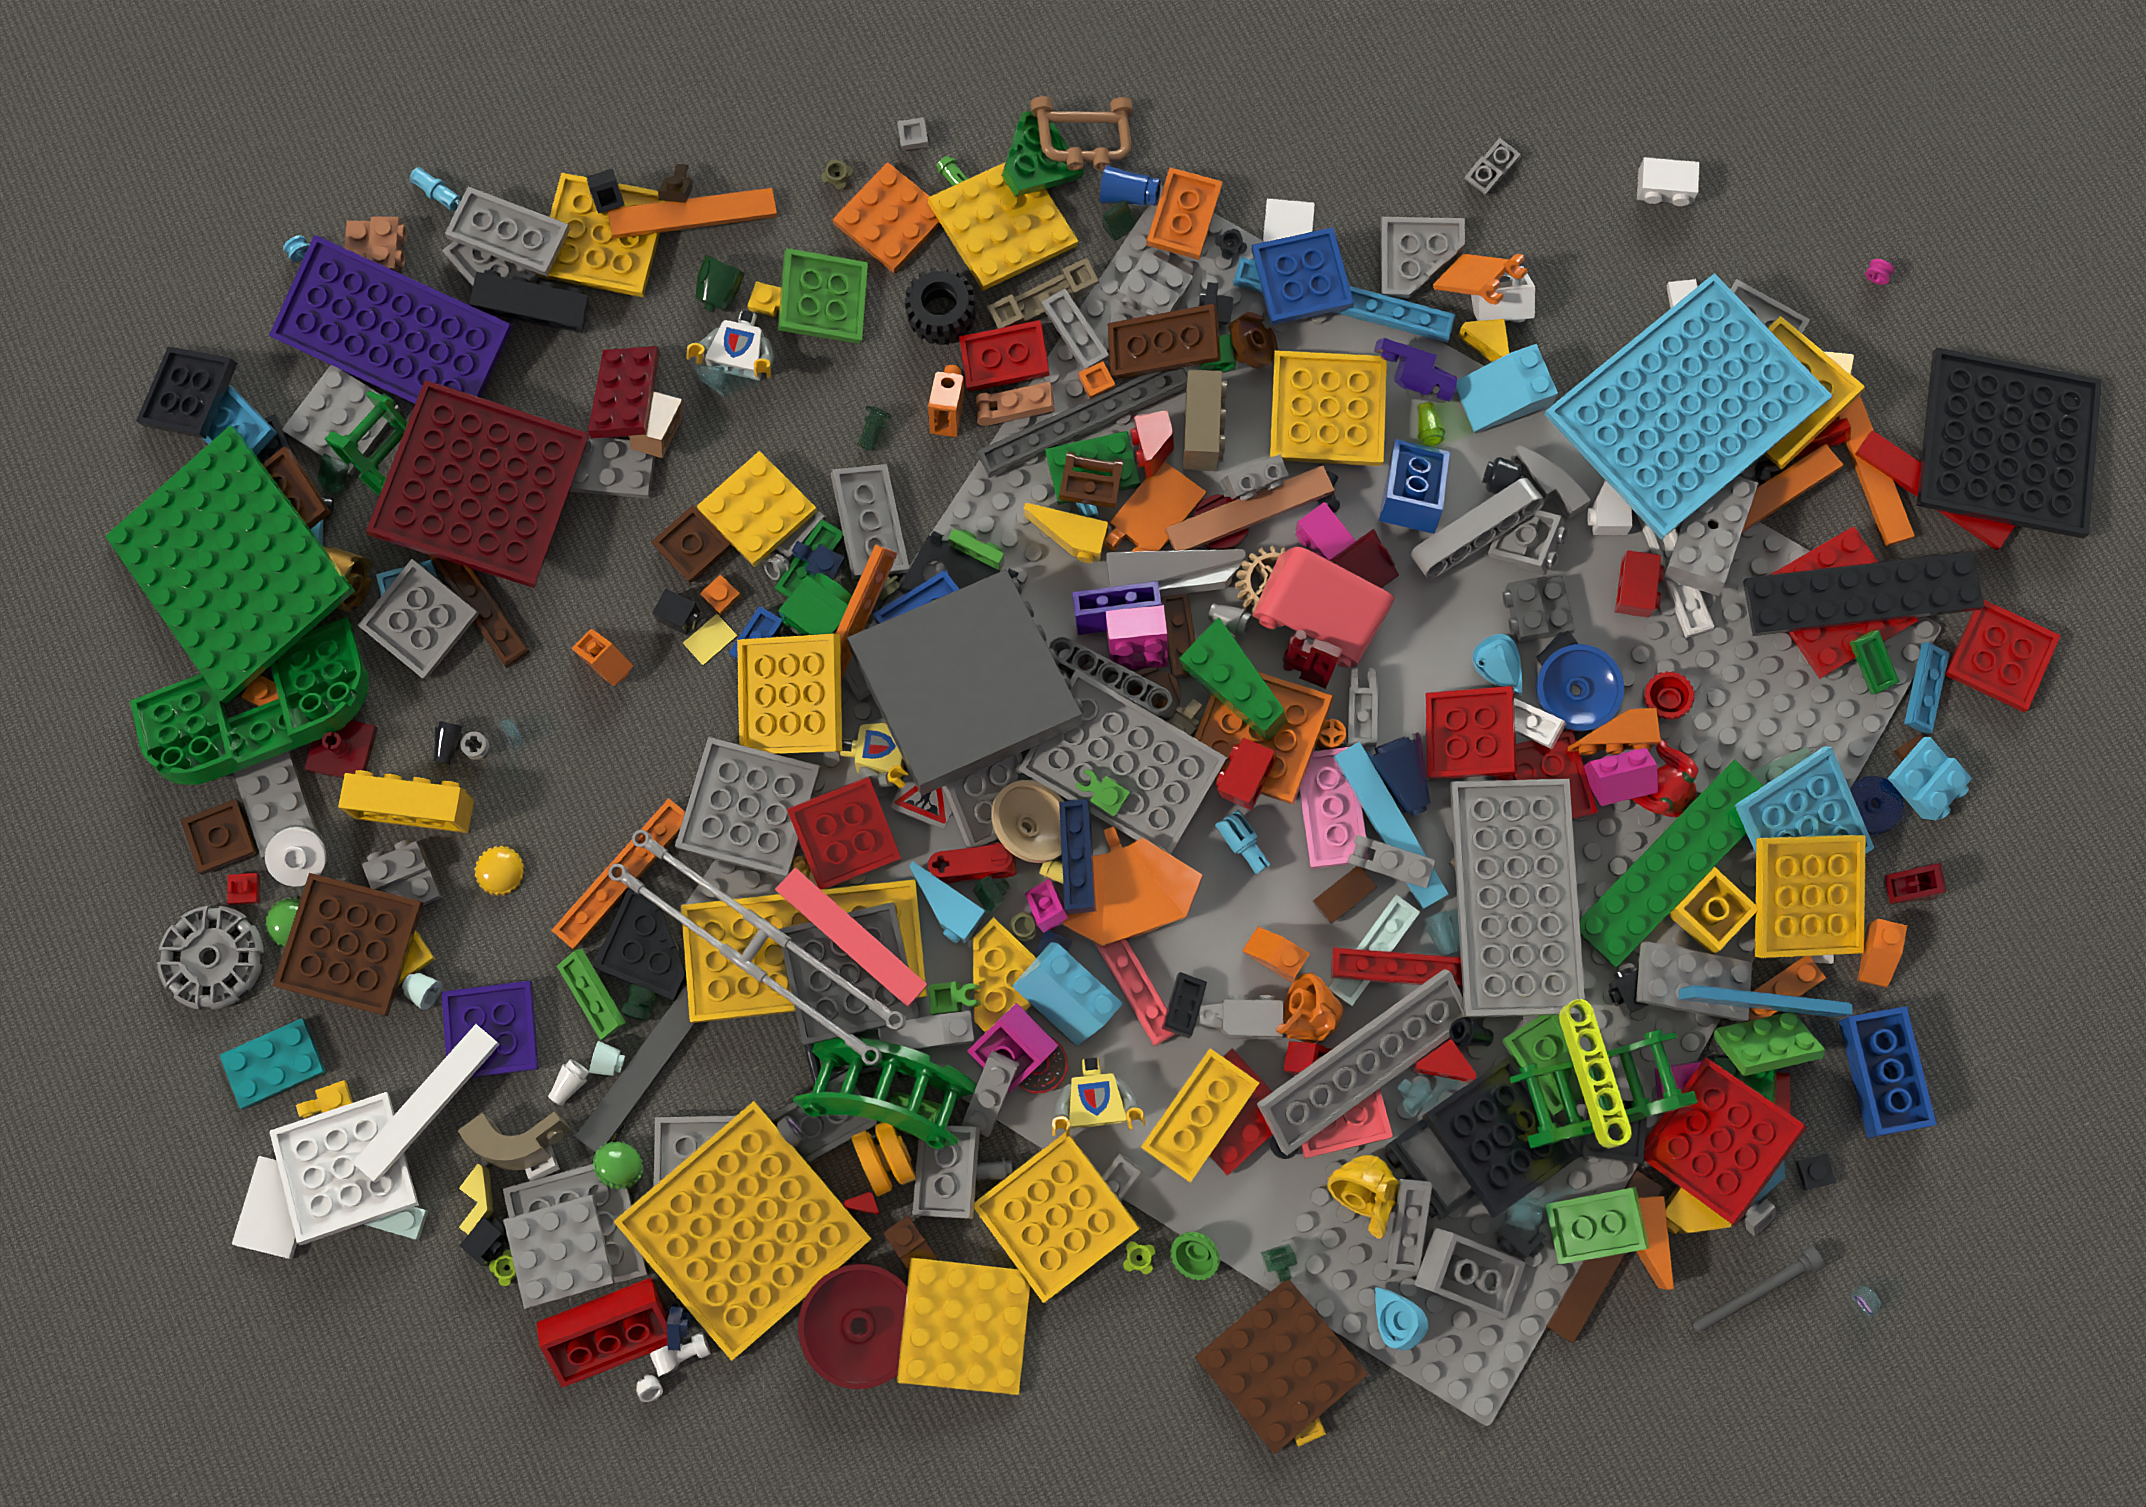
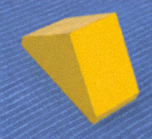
M1504 319L1465 322L1461 326L1458 338L1490 362H1494L1509 354Z

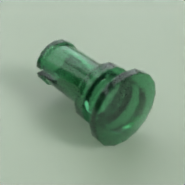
M866 406L865 410L869 412V415L864 418L866 423L857 445L863 449L874 451L880 431L885 429L886 424L884 421L885 419L890 420L892 415L881 408Z

